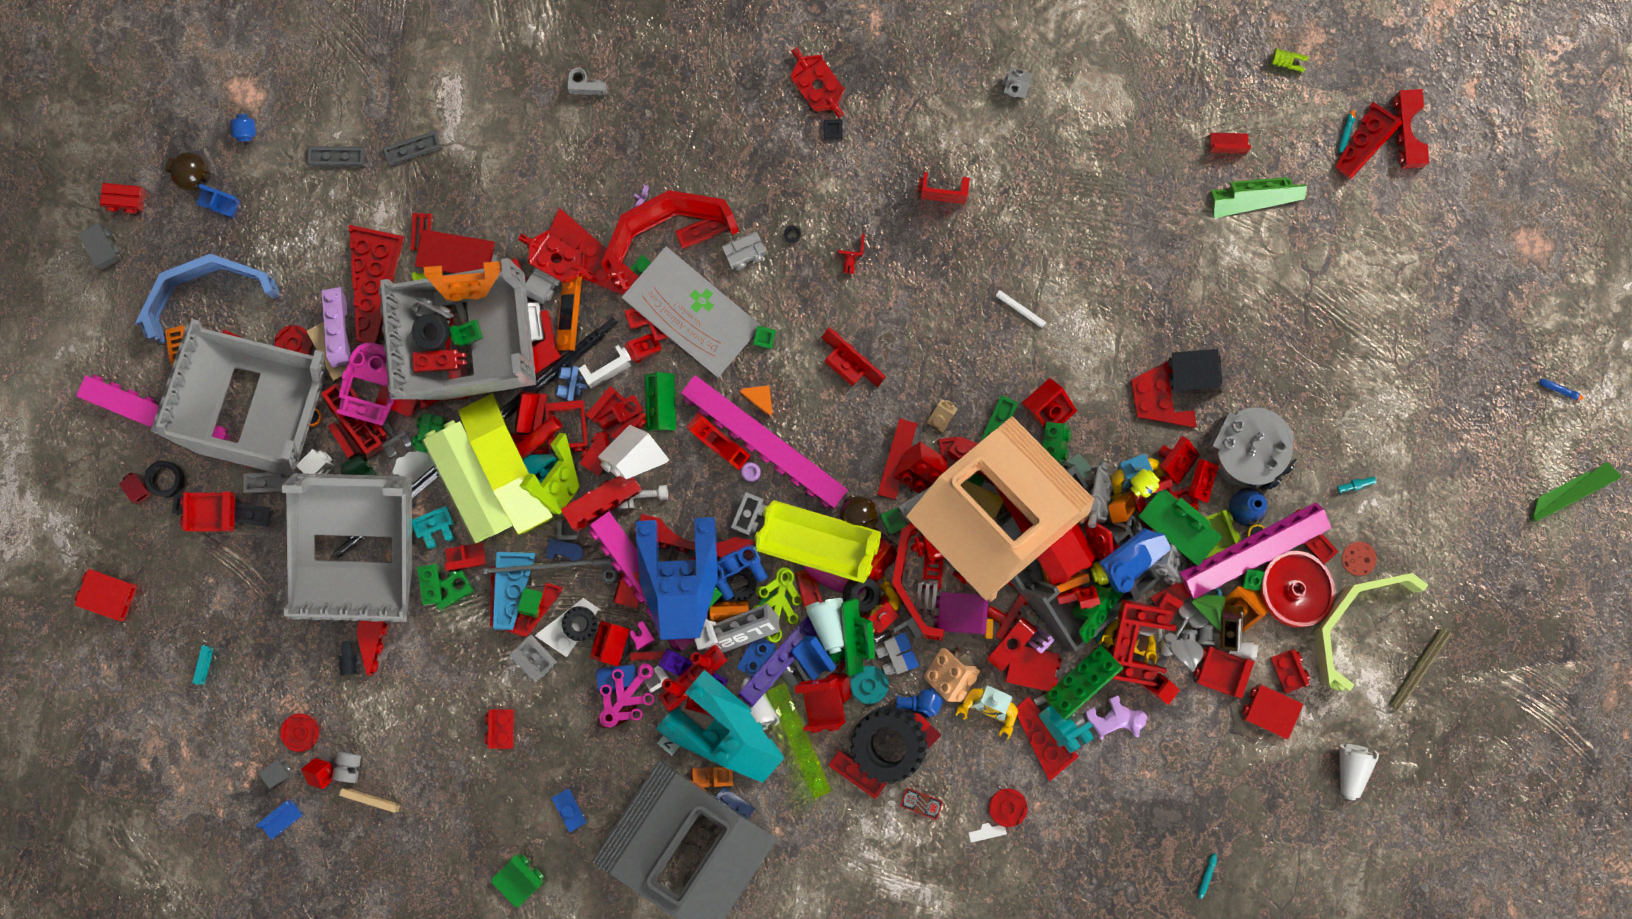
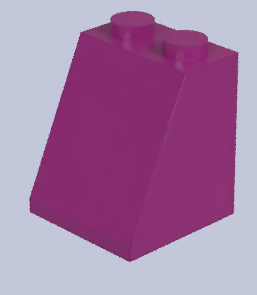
M940 592L939 596H936L935 607L938 608V615H934L933 627L944 629V632L986 634L988 600L986 601L979 594Z

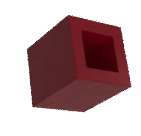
M138 473L125 475L122 478L123 481L119 483L131 503L138 504L152 494L146 488L143 477Z

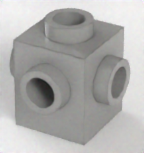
M1010 68L1009 74L1004 75L1002 85L1005 86L1004 93L1012 97L1026 99L1032 73L1025 72L1020 68Z

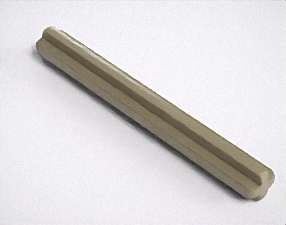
M1441 628L1392 701V708L1397 711L1402 709L1451 636L1449 630Z

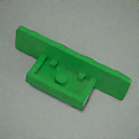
M1092 583L1096 588L1100 604L1092 608L1081 609L1078 603L1073 610L1074 617L1086 620L1079 630L1083 643L1088 644L1090 639L1095 636L1097 629L1104 623L1106 616L1115 607L1120 596L1124 594L1123 592H1115L1112 586L1106 588Z
M856 598L841 603L846 675L848 676L863 671V658L868 660L875 658L873 621L860 617L859 602Z

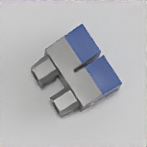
M905 632L883 642L884 644L875 650L878 658L889 655L891 662L882 666L885 675L900 674L919 667L913 650L896 656L911 649Z

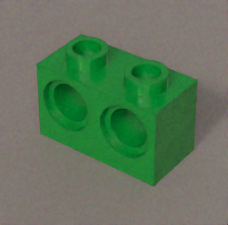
M457 569L449 573V578L444 581L439 579L440 588H444L447 591V595L442 599V602L435 603L439 610H444L475 592L465 571H458ZM457 579H462L464 582L461 589H456L455 587Z

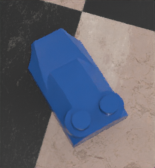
M1144 528L1099 563L1113 590L1117 593H1125L1132 589L1134 580L1171 550V547L1163 533L1152 532Z

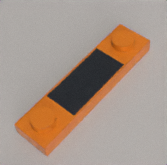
M582 276L569 283L562 282L556 350L575 351Z

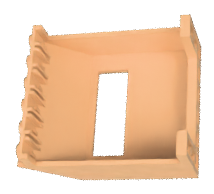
M1011 416L1010 419L1005 421L999 428L994 430L940 475L906 517L986 601L989 600L991 602L997 597L998 591L1074 525L1078 522L1082 524L1088 519L1094 498ZM978 470H981L1033 524L1015 541L960 486Z

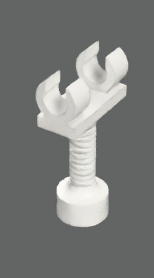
M660 485L657 490H643L640 494L620 505L618 509H634L635 498H652L657 496L660 501L668 500V486Z

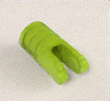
M1275 48L1271 64L1304 73L1305 68L1300 65H1293V60L1297 58L1302 61H1308L1309 56Z

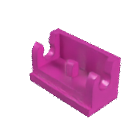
M644 621L638 623L641 630L638 634L632 630L630 632L637 645L635 646L637 650H641L656 641V638Z

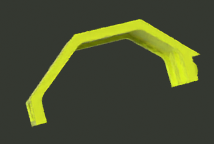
M492 393L458 411L469 442L496 497L517 533L522 535L555 517L537 498H533L529 495L528 491L520 488L519 485L529 472L507 429L500 411L501 406Z

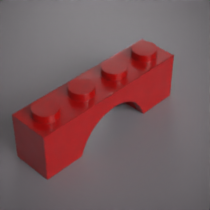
M1423 89L1400 90L1393 98V106L1397 112L1395 116L1402 121L1396 136L1397 144L1400 145L1398 161L1401 163L1402 169L1422 168L1429 164L1428 144L1419 141L1413 135L1411 120L1414 114L1424 108Z

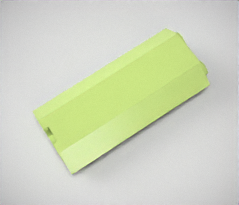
M453 420L444 424L445 429L437 433L433 430L424 434L425 439L421 441L473 544H476L513 525L496 497L461 422L455 423Z

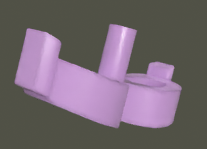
M643 184L644 188L641 196L634 194L633 197L639 199L634 208L643 204L647 199L649 193L648 186Z

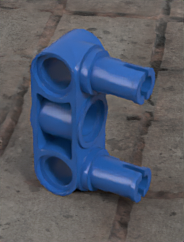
M745 545L717 561L720 576L718 577L716 587L722 593L721 596L724 601L734 596L726 581L727 577L741 571L746 566L751 569L758 582L768 577L760 563L761 557L754 545ZM747 549L752 550L754 557L747 559L744 556V551Z

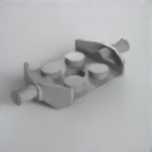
M1100 462L1099 466L1090 467L1096 473L1094 475V489H1091V496L1094 498V502L1089 513L1088 527L1095 528L1096 523H1105L1107 520V508L1113 486L1107 474L1106 462Z

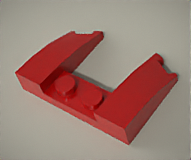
M1121 600L1117 618L1119 623L1112 656L1122 665L1123 669L1112 679L1150 686L1157 685L1153 679L1159 672L1165 675L1167 668L1134 661L1132 658L1140 625L1176 631V625H1170L1168 614H1173L1171 610Z

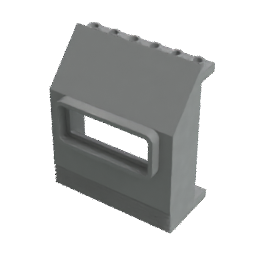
M509 258L501 259L502 270L487 296L478 300H446L427 278L394 284L389 279L380 280L379 295L381 297L382 330L385 339L384 350L387 360L386 370L388 372L390 399L447 400L536 385L524 272ZM484 269L472 270L449 275L484 273ZM429 298L433 301L432 304L437 307L467 302L469 322L478 320L483 339L471 344L474 375L449 379V371L414 373L413 352L446 350V343L439 348L425 349L420 347L413 339V323L420 317L412 311L413 305H418L415 299ZM434 324L426 325L425 335L430 339L435 338L438 333Z
M192 319L190 325H186L151 431L201 455L292 476L296 471V465L299 462L327 372L323 352L315 350L314 355L311 356L204 329L200 321ZM235 368L260 374L238 443L212 437Z
M294 473L282 485V493H286L288 604L284 608V616H287L288 619L406 622L412 576V476ZM315 535L391 537L392 562L316 560Z

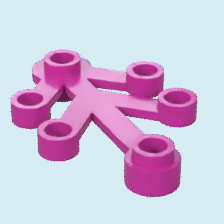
M644 663L638 668L637 677L625 692L623 686L624 672L621 669L613 671L612 678L615 680L617 702L613 707L610 697L612 687L608 684L601 686L600 693L603 695L604 710L600 713L599 719L603 726L613 727L619 720L633 719L637 721L642 718L643 713L638 708L633 709L631 712H619L623 706L653 704L655 697L651 693H646L644 696L631 697L644 679L652 677L654 669L650 664ZM643 668H647L649 670L648 675L642 674ZM616 671L621 672V678L615 677ZM603 687L609 688L608 694L603 693ZM647 695H650L652 697V702H646L645 697ZM634 711L640 712L639 718L633 716ZM607 714H611V715H612V717H613V720H612V721H607V720H606V715H607Z

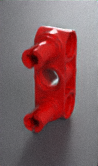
M1022 616L987 657V660L1002 672L1034 635L1037 628ZM1011 638L1017 642V647L1014 650L1007 647V641Z

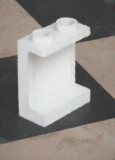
M619 345L615 346L620 357L592 374L586 365L578 368L592 390L631 367L629 361L632 359L624 347L621 349Z

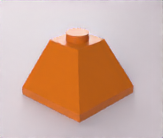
M1238 586L1225 597V605L1244 607L1243 633L1268 612L1259 591Z

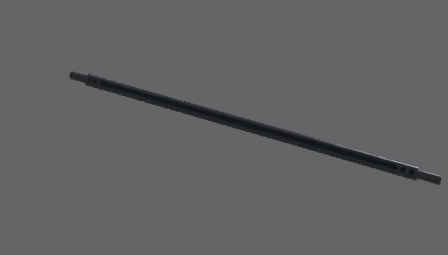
M612 317L599 329L596 328L575 346V351H569L536 379V385L527 386L523 391L538 393L558 376L559 368L569 367L601 340L604 334L618 323L615 318ZM519 394L500 409L504 421L517 410ZM434 465L412 483V498L439 476ZM349 536L348 540L333 553L339 558L367 536Z

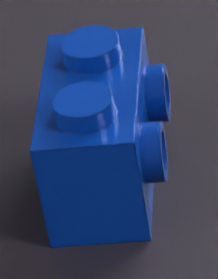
M764 638L751 642L737 668L753 677L777 651L775 650L776 645Z

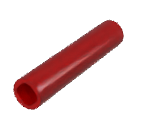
M554 415L549 417L516 445L522 460L562 428V424Z

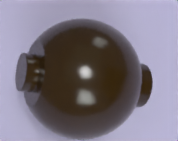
M191 152L179 154L175 159L170 157L165 167V171L171 173V179L174 184L181 189L189 191L199 189V184L204 185L208 183L211 176L206 161L200 155Z
M849 496L844 500V504L841 507L840 520L852 525L877 530L875 524L878 521V509L874 502L867 497Z

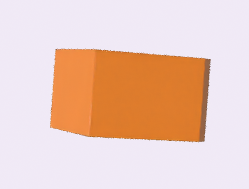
M769 385L742 388L740 391L742 396L769 417L773 415Z

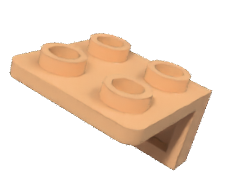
M942 648L926 671L924 679L946 701L961 702L967 696L971 685L976 682L980 670L976 666H964L946 648Z

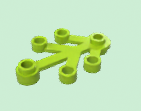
M782 567L776 572L773 581L766 586H759L756 589V595L760 598H766L769 592L778 587L777 594L762 605L768 604L771 608L774 606L773 610L779 616V619L783 609L786 614V623L794 625L798 622V615L793 612L790 604L799 606L802 601L792 584L794 580L793 572L789 568ZM762 589L765 591L763 595H761ZM786 589H787L788 593L790 594V597H789V602H790V604L788 603V601H787V599H786V597H785V591H786ZM755 605L752 609L757 608V607L762 606V605ZM779 629V632L774 633L772 637L769 635L765 638L770 642H778L782 637V632Z

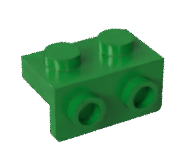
M1046 422L1042 447L1060 465L1065 460H1068L1069 457L1067 446L1068 441L1070 442L1072 438L1070 427L1062 423Z

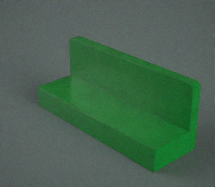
M654 372L645 374L646 431L676 430L675 377L672 373Z

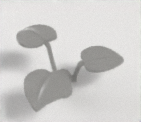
M1192 601L1184 602L1182 607L1178 609L1179 615L1185 620L1175 635L1168 633L1162 636V629L1140 625L1138 633L1145 636L1154 635L1158 630V641H1160L1158 650L1162 655L1170 656L1173 654L1187 668L1192 671L1195 670L1202 659L1203 648L1191 639L1183 640L1180 638L1177 640L1187 622L1194 628H1201L1209 621Z

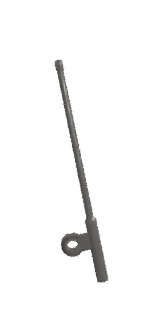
M611 557L482 569L483 574L581 565H602L601 580L605 584H612L617 577L611 564L613 561ZM610 573L612 579H607L605 574Z

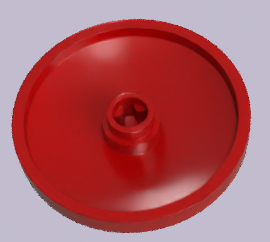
M1289 551L1274 557L1265 566L1260 594L1266 609L1277 621L1289 627L1305 628L1319 623L1329 614L1335 600V585L1329 570L1317 557L1303 551Z

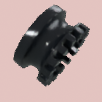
M793 225L786 227L784 230L785 240L788 243H797L801 238L800 229ZM795 230L798 233L796 238L792 237L790 239L787 237L788 231L793 232Z

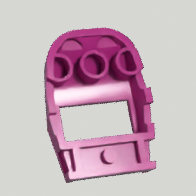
M364 343L352 352L349 364L342 375V385L339 393L341 400L340 408L337 409L338 414L383 426L395 399H390V392L385 406L348 396L354 377L388 387L387 360L383 345Z

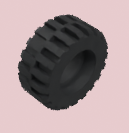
M885 706L879 707L864 716L855 726L854 734L850 740L853 743L850 750L855 755L853 758L854 763H859L861 766L859 768L860 772L863 773L865 771L868 773L867 778L871 780L876 778L877 782L882 784L885 781L888 784H894L896 781L901 782L910 777L922 765V761L927 754L925 751L928 748V742L925 741L927 733L922 731L921 727L923 724L921 721L917 722L914 719L916 716L913 713H906L907 709L902 707L896 709V706H889L888 708H885ZM888 727L901 734L906 744V753L902 759L897 762H890L882 759L876 753L873 747V735L878 729Z

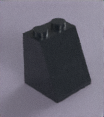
M1219 349L1172 352V358H1168L1169 369H1173V377H1170V388H1174L1175 393L1223 392L1221 354Z

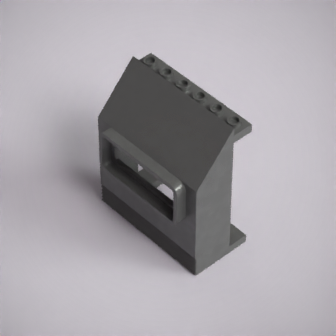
M661 759L657 762L592 862L676 919H725L778 838L772 835V832L766 828L763 829ZM699 814H702L720 826L722 831L680 895H677L656 879Z

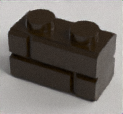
M1224 605L1221 616L1220 649L1240 651L1243 640L1244 607Z

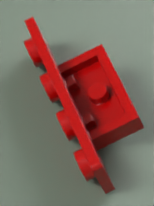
M830 327L826 329L821 338L834 351L824 362L852 387L863 376L876 387H879L885 380V375L874 367L866 357L857 352L851 344L840 337L836 331Z

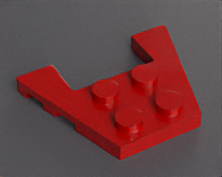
M1169 361L1130 380L1136 418L1190 428L1197 427L1194 410L1174 412L1168 375L1173 374V369H1169Z
M496 572L491 573L490 627H493ZM546 582L539 605L540 612L538 618L518 612L513 630L503 631L527 638L562 593L563 587Z

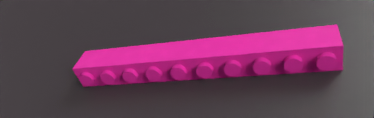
M696 375L693 376L681 392V395L684 397L682 400L690 406L693 404L699 408L698 412L706 418L709 415L714 419L713 423L720 429L725 427L730 431L728 435L736 441L741 439L745 442L743 445L751 452L757 451L760 454L759 458L767 464L769 461L775 465L774 469L782 475L784 473L791 477L789 480L796 486L801 484L806 488L804 492L812 498L817 496L821 499L820 504L828 510L830 508L835 509L848 492L847 488Z

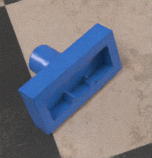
M570 788L552 797L569 832L587 823Z

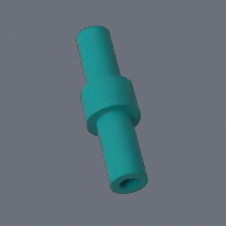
M1372 476L1361 480L1359 478L1354 479L1350 483L1337 486L1338 493H1343L1350 490H1361L1362 487L1376 484V478Z

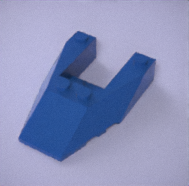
M695 518L696 560L659 562V535L656 520L636 521L639 581L660 640L700 638L718 581L715 518Z

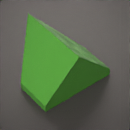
M1204 595L1193 599L1192 603L1220 630L1225 596Z

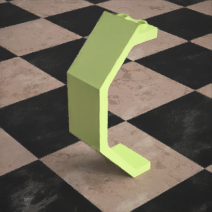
M1413 573L1344 587L1334 601L1329 614L1313 629L1320 684L1329 685L1337 692L1339 690L1342 692L1351 691L1355 685L1334 668L1330 632L1359 592L1400 583L1414 593L1424 591L1428 584Z

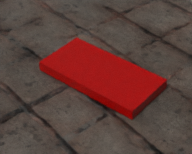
M423 230L415 267L424 269V267L442 266V272L451 274L484 269L483 263L492 261L495 242Z

